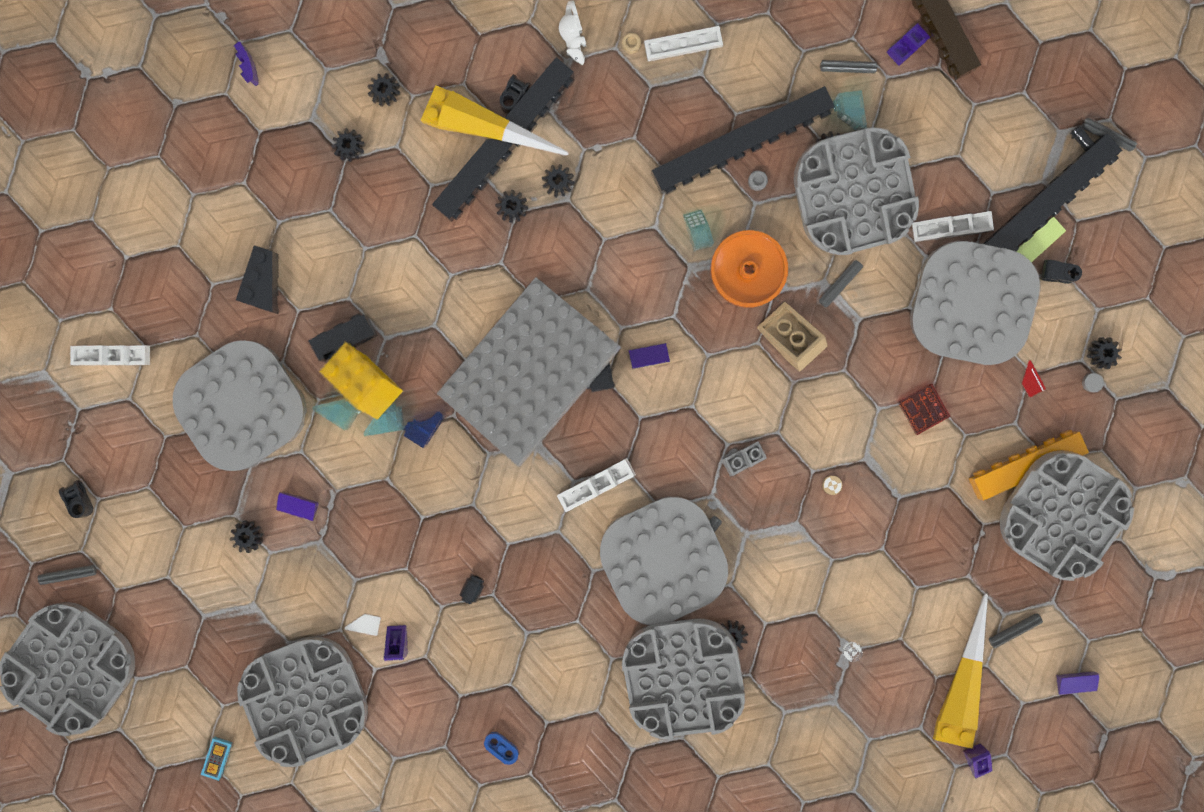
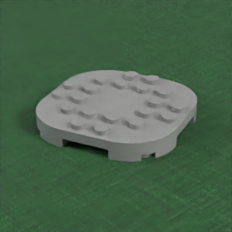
M868 128L820 140L809 146L802 153L794 171V187L804 231L817 248L831 254L848 255L864 249L896 242L909 232V228L913 221H916L918 215L919 199L918 196H915L908 161L910 154L906 145L899 137H896L886 129Z
M967 241L949 242L933 251L926 258L920 272L922 273L915 302L910 313L911 329L919 343L937 355L983 365L1003 363L1014 357L1027 341L1039 298L1040 280L1034 265L1029 259L1018 252Z
M252 341L228 343L185 371L174 388L173 409L179 423L202 457L216 468L227 471L251 468L282 446L293 441L303 429L305 414L307 413L305 398L278 360L279 357L276 353L263 344Z
M1053 451L1043 455L1031 465L1006 501L1000 516L1001 534L1006 544L1013 551L1052 576L1068 581H1074L1075 578L1082 576L1086 578L1103 565L1104 562L1101 559L1120 531L1122 529L1127 531L1134 513V507L1131 506L1132 494L1120 479L1103 470L1088 458L1071 451Z
M677 496L659 498L646 506L621 516L608 526L601 540V563L624 611L640 623L653 625L672 622L713 602L726 585L728 578L727 559L712 526L701 508L685 498Z
M71 602L56 603L32 615L28 620V625L11 649L4 653L0 661L2 683L0 689L10 704L21 706L47 725L46 730L57 735L70 736L82 734L90 730L105 718L133 677L135 655L127 638L89 609Z
M690 619L653 624L637 631L628 641L622 659V671H624L630 703L629 709L640 729L642 727L649 732L650 736L663 740H674V736L706 732H711L714 735L732 727L738 717L741 716L745 703V692L738 648L732 635L720 624L707 619Z
M308 637L263 654L246 667L238 683V702L240 706L243 705L256 738L254 742L256 748L267 760L279 763L280 766H301L310 760L338 749L346 748L359 736L367 720V700L352 661L347 652L338 643L328 638Z

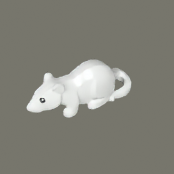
M574 0L568 1L565 15L560 20L559 33L568 47L566 50L567 55L583 65L585 58L581 51V45L585 47L586 41L584 36L580 37L582 27Z

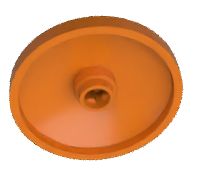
M754 230L740 231L728 236L717 247L711 261V278L717 292L729 303L744 308L759 307L773 300L783 289L788 276V261L780 244L771 236Z

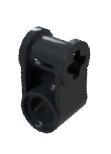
M513 74L500 96L502 111L509 114L530 89L531 84L519 80ZM506 100L514 102L511 106L504 105Z
M1056 260L1043 261L1041 280L1069 284L1079 280L1082 276V269L1078 265Z
M80 480L74 481L72 485L66 488L62 487L59 489V495L71 517L83 518L92 514L93 505L87 495L84 484ZM80 505H81L82 508H83L82 513L79 512V506H80Z

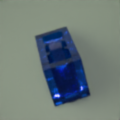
M437 411L434 416L426 421H418L417 419H414L412 422L409 421L404 428L405 434L403 436L420 447L426 448L446 415Z

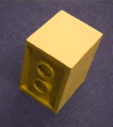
M346 342L319 371L355 408L377 420L403 392L367 355Z

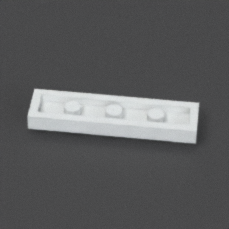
M716 26L645 40L644 46L647 61L649 62L719 48L723 46L720 27Z

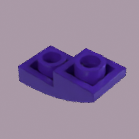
M239 41L234 47L238 51L235 55L242 62L239 67L243 72L240 74L247 83L251 82L257 86L259 82L254 61L246 47Z

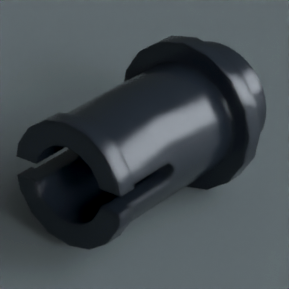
M1079 125L1070 132L1071 138L1075 139L1086 151L1095 142L1084 131L1085 128H1081Z

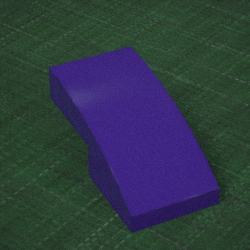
M917 23L886 53L900 66L930 36Z

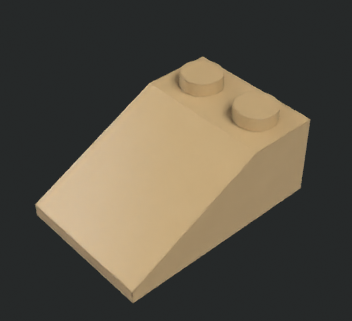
M786 302L779 306L757 327L779 353L799 372L827 347L825 336Z

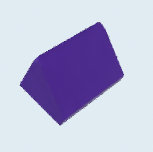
M666 343L629 350L632 369L670 362Z
M279 492L276 510L313 521L319 502L286 492Z
M1094 671L1056 675L1059 695L1092 692L1098 689L1099 674Z

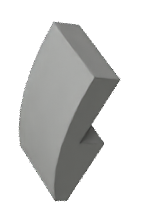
M757 441L722 459V462L731 477L748 467L756 465L767 457Z

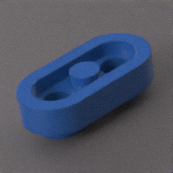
M498 732L487 734L484 740V746L487 751L506 765H511L517 761L519 751L513 743ZM491 739H497L498 743L493 744ZM510 750L513 754L508 756L506 751Z

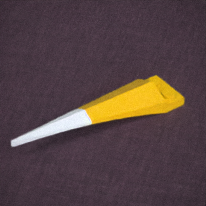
M436 85L421 117L422 123L438 129L471 134L568 155L567 151L454 91H449Z
M984 594L965 650L937 717L933 735L934 740L973 749L975 732L978 728L987 594Z

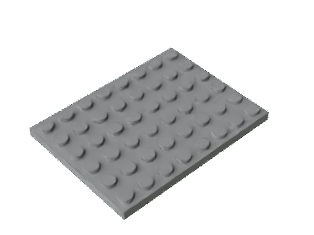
M535 277L437 394L513 463L520 467L621 347Z

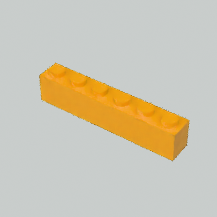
M1072 430L1060 433L1061 437L1049 438L1044 440L1043 445L1039 447L1036 445L1025 449L1026 452L1021 455L1017 453L1009 456L1008 461L1003 463L999 461L990 465L991 468L986 471L981 469L974 472V476L968 479L977 499L986 500L1017 486L1031 465L1047 453L1065 450L1082 456L1088 454L1089 451L1081 433Z

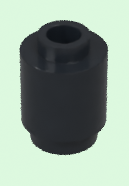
M471 574L466 579L459 594L462 597L461 600L468 604H472V602L477 603L484 588L483 583L485 580Z

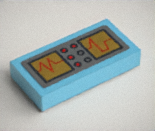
M218 737L212 739L201 775L218 781L221 779L233 742Z

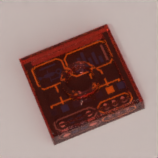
M932 383L897 402L915 435H919L951 417Z

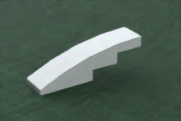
M991 211L912 223L915 242L994 231Z
M70 346V365H150V346Z
M626 458L558 494L557 497L565 512L634 477L636 474Z

